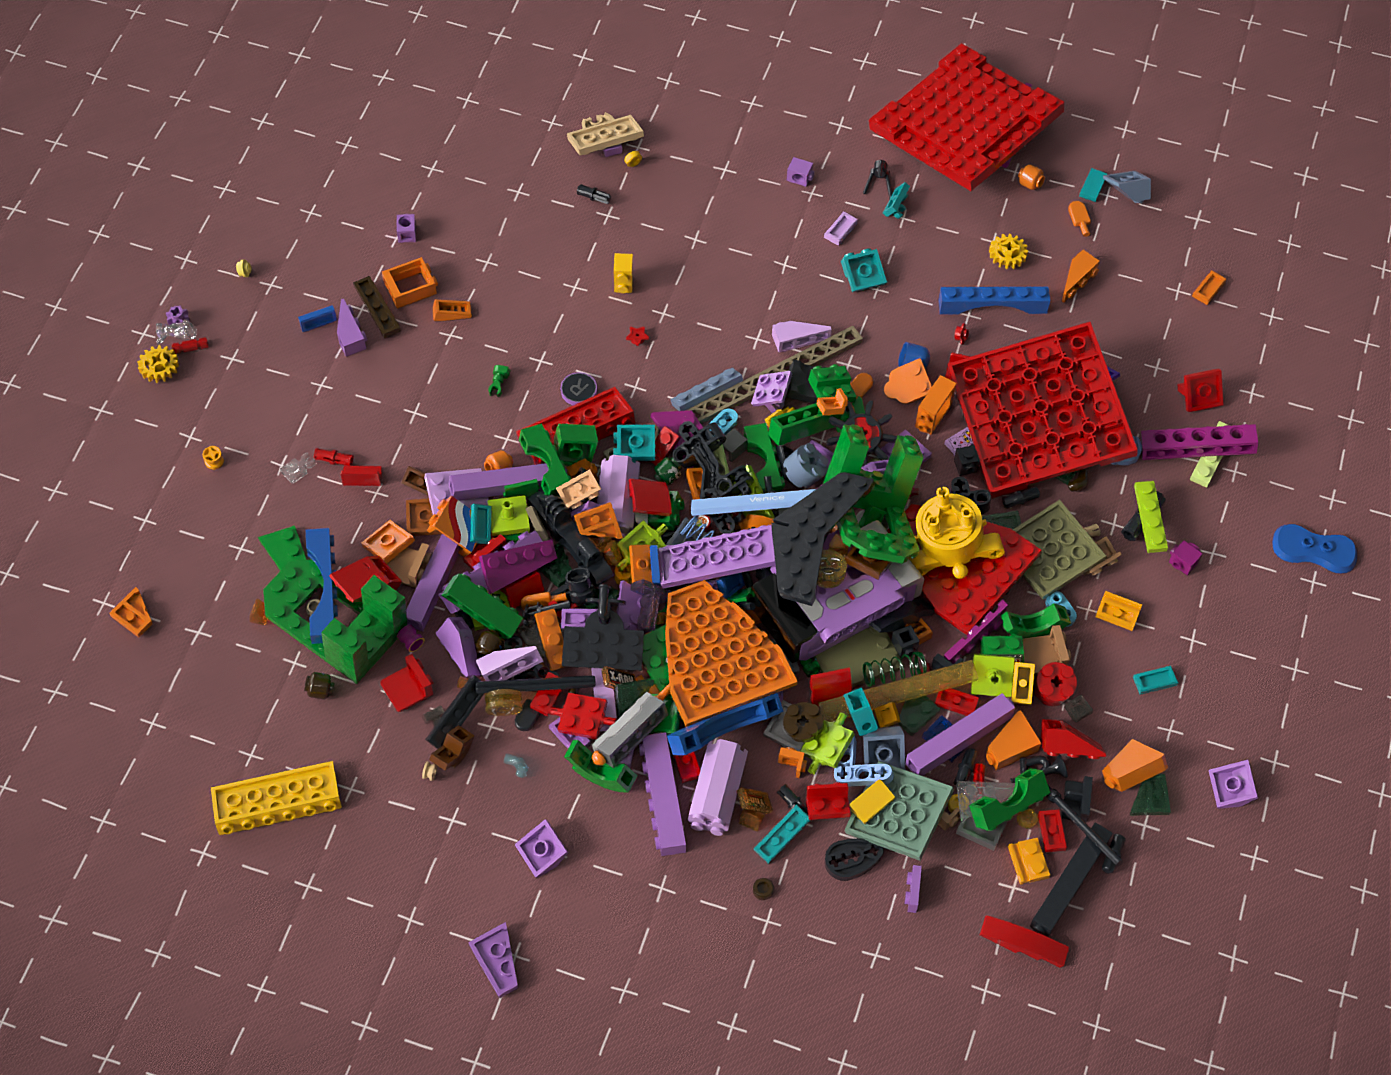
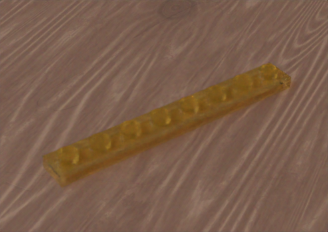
M969 660L863 691L871 710H874L890 702L896 704L978 681V675L973 661ZM844 696L819 703L823 718L828 722L836 721L840 712L847 715V717L851 716Z

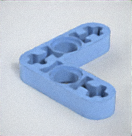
M854 736L844 755H850V759L847 762L840 761L836 769L834 768L835 780L840 783H848L849 787L870 786L879 779L885 785L889 784L894 778V773L889 765H855L857 741ZM843 768L845 769V772L847 773V776H845V779H841V777H843V775H844V770H843ZM864 771L869 772L867 778H859L860 773ZM886 771L887 773L884 775V777H881L883 772Z

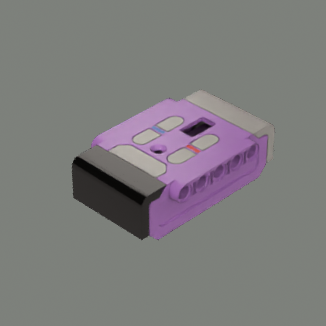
M878 520L860 528L866 531L874 530L882 534L888 533ZM839 530L829 534L824 542L822 557H826L827 560L821 559V562L824 561L827 565L825 567L820 566V568H833L831 563L836 562L838 566L834 569L840 568V571H834L833 574L826 575L823 571L819 570L817 595L812 606L787 600L779 595L776 565L770 569L773 574L759 580L751 587L749 602L755 603L756 607L753 611L791 663H794L798 660L806 661L868 628L870 626L869 623L899 608L904 602L912 601L920 596L924 577L909 558L903 564L892 562L879 580L844 563L845 556L854 545L851 547L845 545ZM830 558H838L840 561L830 560ZM824 570L828 573L832 572V570Z

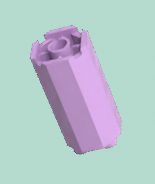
M612 455L608 461H606V458L602 460L599 482L601 490L598 492L600 495L598 496L597 504L603 505L609 502L612 504L622 537L624 538L634 529L635 513L633 512V500L629 497V479H639L640 463L636 461V464L633 463L632 458L629 456ZM605 536V537H598V538H599L600 540H602V541H608V540L621 541V540L623 539V538L617 539V538H615V537H606V536Z
M719 739L716 744H712L713 741H710L707 745L688 821L692 823L691 828L694 830H706L714 835L722 836L723 832L729 829L748 751L744 749V752L741 751V746L738 743Z

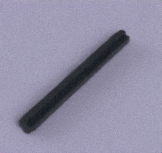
M592 675L476 682L475 685L476 693L480 694L595 687L596 679Z

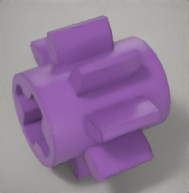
M181 305L171 307L169 312H166L168 325L173 324L175 329L185 327L186 322L190 321L187 309L183 310Z

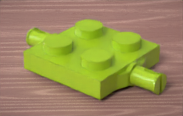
M643 520L615 545L624 558L616 565L617 568L623 571L630 564L629 546L657 545L658 548L665 547L666 545L661 535L668 530V527L662 524L654 530Z
M840 712L835 722L824 720L822 732L815 736L814 740L803 744L800 752H804V756L813 761L807 770L809 773L815 775L820 765H828L835 769L838 766L855 735L853 731L842 726L847 718V715Z

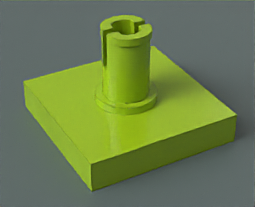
M525 495L487 500L488 506H492V537L499 536L500 534L524 533L527 530L530 532Z
M974 654L971 694L999 696L1003 693L1005 697H1011L1015 658L1012 656Z

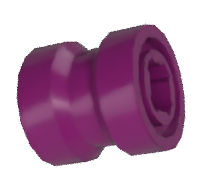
M413 625L403 627L397 634V638L400 642L405 643V647L409 652L418 650L425 641L420 634L416 633Z

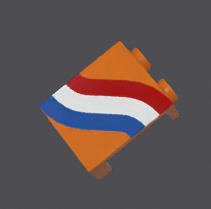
M453 496L446 500L443 499L437 506V509H439L437 514L430 518L428 522L430 526L427 531L431 533L436 529L461 546L458 553L465 557L473 551L477 544L470 542L471 509Z

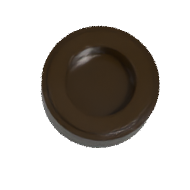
M760 878L754 882L753 894L757 899L767 900L773 895L774 886L769 879Z

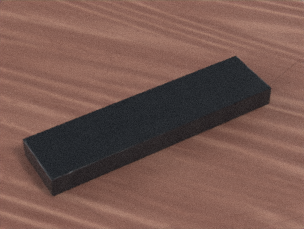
M475 675L469 678L425 740L436 749L443 746L448 732L458 725L462 726L485 694L476 693L475 684L481 680Z

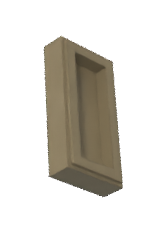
M534 506L526 508L527 514L541 540H551Z

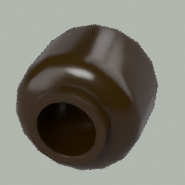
M495 630L490 632L484 631L475 644L476 653L482 658L494 651H501L504 641L499 632Z
M312 672L310 676L307 675L304 691L311 698L325 700L328 694H333L335 682H331L329 674Z

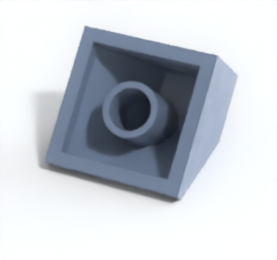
M1137 171L1103 175L1105 181L1124 196L1133 200L1134 203H1143L1144 200L1151 199V178Z
M900 726L878 728L876 731L863 736L864 765L877 764L880 761L905 770L904 733Z

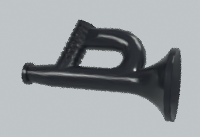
M1060 754L1053 764L1041 755L1028 759L1025 757L1019 759L1020 774L1027 771L1029 766L1042 764L1043 767L1038 770L1043 771L1045 776L1059 774L1065 778L1068 777L1065 763ZM1010 778L1011 784L1014 786L1015 778Z

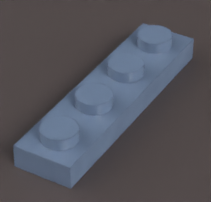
M733 367L727 369L723 373L711 377L707 381L695 385L690 390L670 399L672 406L678 411H685L742 382V374Z

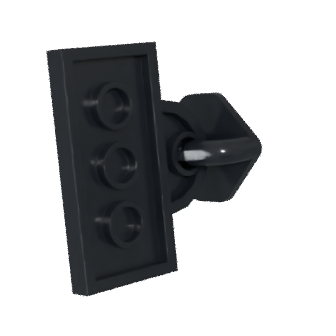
M601 584L598 587L600 589L599 598H586V603L599 606L598 610L591 613L587 618L585 627L564 626L562 667L642 671L644 631L624 630L622 619L611 610V607L626 605V601L608 599L610 586Z

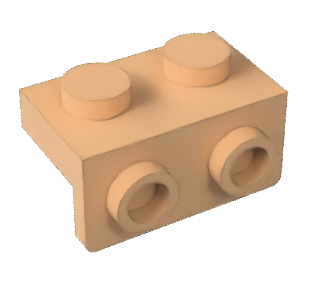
M588 470L557 487L556 490L565 506L575 509L582 505V500L586 498L592 500L599 496L598 492L601 490V487L598 485L592 472Z

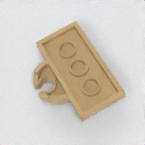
M606 112L604 115H596L597 123H593L592 118L589 117L583 119L582 129L567 133L569 142L579 155H587L590 152L604 150L607 147L644 137L643 130L631 115L614 119Z

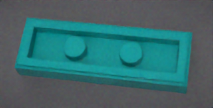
M795 805L753 850L769 864L811 820H809L808 815L798 805Z

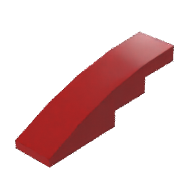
M987 915L980 932V936L1014 953L1022 952L1036 960L1043 959L1059 968L1065 964L1069 947L1030 929Z

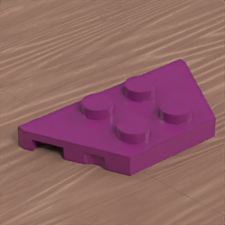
M692 410L653 412L650 416L660 432L664 426H667L681 436L679 428L685 421L692 422L699 430L703 428ZM682 436L673 451L685 442Z

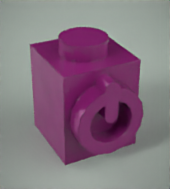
M1183 541L1179 546L1176 544L1170 551L1171 558L1169 563L1175 569L1182 571L1188 576L1199 563L1202 553L1195 544Z

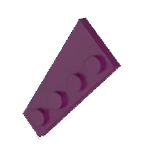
M547 540L480 556L479 559L488 594L494 593L555 560L557 555L553 540Z
M1004 600L998 603V610L994 613L990 611L985 616L980 627L975 625L967 634V639L962 637L944 654V658L955 664L966 653H972L976 645L982 641L983 636H990V633L994 630H1000L1003 626L1001 615L1007 611L1008 604Z

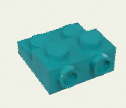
M864 249L859 254H854V252L848 253L841 260L845 277L848 278L852 293L887 283L877 249Z
M617 425V432H614V443H617V448H613V455L629 456L635 464L636 461H655V425Z

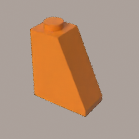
M1021 710L1012 717L988 747L986 758L996 771L1019 761L1022 757L1030 756L1039 751L1041 742Z
M1132 739L1102 770L1105 779L1104 782L1108 787L1123 792L1165 771L1168 765L1163 753Z

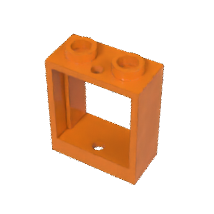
M422 257L382 271L383 282L397 309L437 294V280L435 276H431L430 266L424 262ZM419 273L422 274L427 283L426 285L400 293L395 282Z
M941 375L918 407L916 428L921 432L932 435L953 403L957 383Z

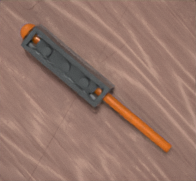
M669 684L656 696L646 692L601 737L596 739L592 744L594 750L592 760L596 765H604L606 763L615 768L668 716L663 700L670 694Z

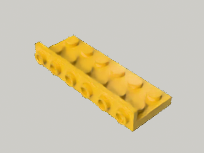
M333 761L211 787L214 819L219 835L250 830L255 827L291 821L296 818L313 816L318 813L331 812L342 808Z

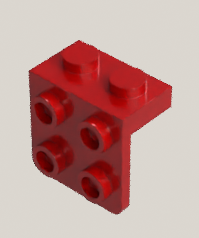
M413 654L405 657L406 667L380 681L381 687L397 712H402L433 695L432 685L434 682L429 674L425 675L422 662L419 658L415 659Z

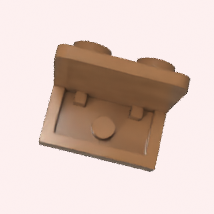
M422 543L419 551L406 548L387 563L402 580L401 584L417 588L432 556L430 547Z
M1060 625L1052 626L1049 635L1023 639L1024 663L1035 664L1034 675H1037L1041 668L1048 663L1060 662L1068 666L1069 661H1071L1070 650L1066 649L1065 645L1066 635L1065 632L1061 631Z

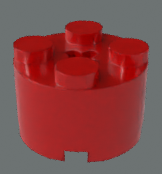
M1052 662L1043 666L1034 678L1033 692L1035 696L1047 706H1059L1065 703L1073 695L1077 686V679L1072 667L1060 662Z

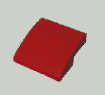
M629 479V497L633 500L634 513L670 516L672 514L671 500L666 482Z
M850 667L811 675V703L822 706L845 701L843 695L852 691Z

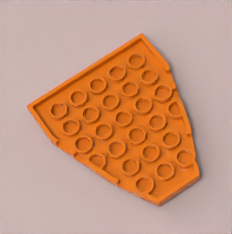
M703 580L668 593L665 640L670 694L686 727L797 685L798 681L782 649L777 644L775 645L768 638V635L764 631L762 632L737 604L725 599L723 594L713 589L708 582Z

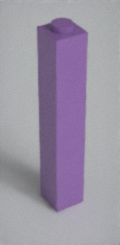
M545 463L450 475L449 489L451 496L459 501L503 495V492H505L504 486L537 479L540 486L539 490H542L543 475L548 472V467Z
M443 534L406 609L407 624L413 625L415 629L424 631L439 598L438 594L442 592V587L451 573L461 546Z
M1003 693L907 754V767L915 774L925 775L1011 719L1015 710L1014 703L1011 699L1006 698Z

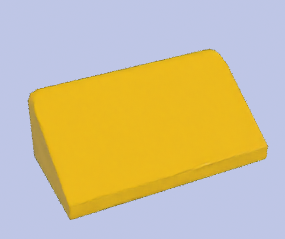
M879 779L852 801L849 806L851 811L866 824L891 803L895 796L883 781Z

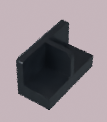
M1085 776L1082 782L1066 780L1063 799L1085 822H1087L1090 814L1093 777ZM1062 811V818H1063V819H1067V820H1071V819Z

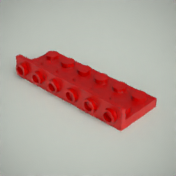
M613 387L524 428L542 424L544 429L549 432L550 441L554 445V436L558 423L595 425L599 441L617 432V425H634L636 422L633 409L616 387ZM521 429L516 431L518 438L520 436ZM531 455L535 465L545 464L542 459Z

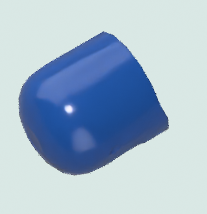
M905 342L899 355L898 366H903L921 358L926 369L930 362V352L926 347Z

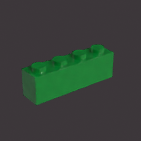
M814 403L772 417L768 435L780 446L835 427L829 423L830 417L833 416L839 419L842 414L823 415L818 405Z
M459 573L453 576L441 595L488 629L499 632L504 640L513 636L523 617L518 615L519 612L516 609L508 608L500 598L488 594L486 588L471 582V578L465 574Z

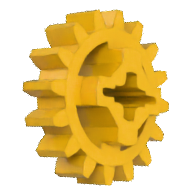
M1002 234L1001 238L996 236L995 241H991L989 248L990 258L993 259L994 264L998 262L999 267L1005 265L1006 269L1009 266L1015 269L1016 265L1020 267L1022 262L1026 261L1028 254L1027 244H1023V239L1018 240L1017 235L1014 238L1011 234L1008 237Z
M158 345L157 349H154L152 346L151 351L144 350L145 355H140L141 360L137 361L140 374H142L144 379L148 378L149 382L155 379L156 383L159 382V379L165 382L166 377L173 378L171 373H177L176 368L179 367L177 355L173 349L169 351L167 346L164 349L160 345Z

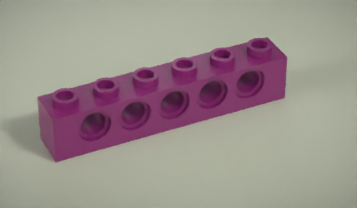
M1256 424L1141 431L1142 460L1257 454L1258 437Z

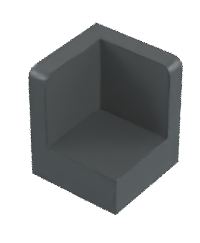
M735 428L725 435L727 439L723 444V448L729 452L728 460L731 462L747 450V439Z

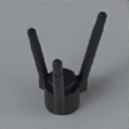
M875 161L863 194H866L874 175L877 178L885 176L889 199L891 198L890 171L887 170L888 164L886 161Z

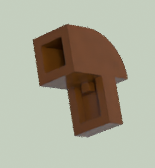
M458 725L447 733L443 746L434 751L429 760L445 771L451 766L456 768L467 755L474 735Z

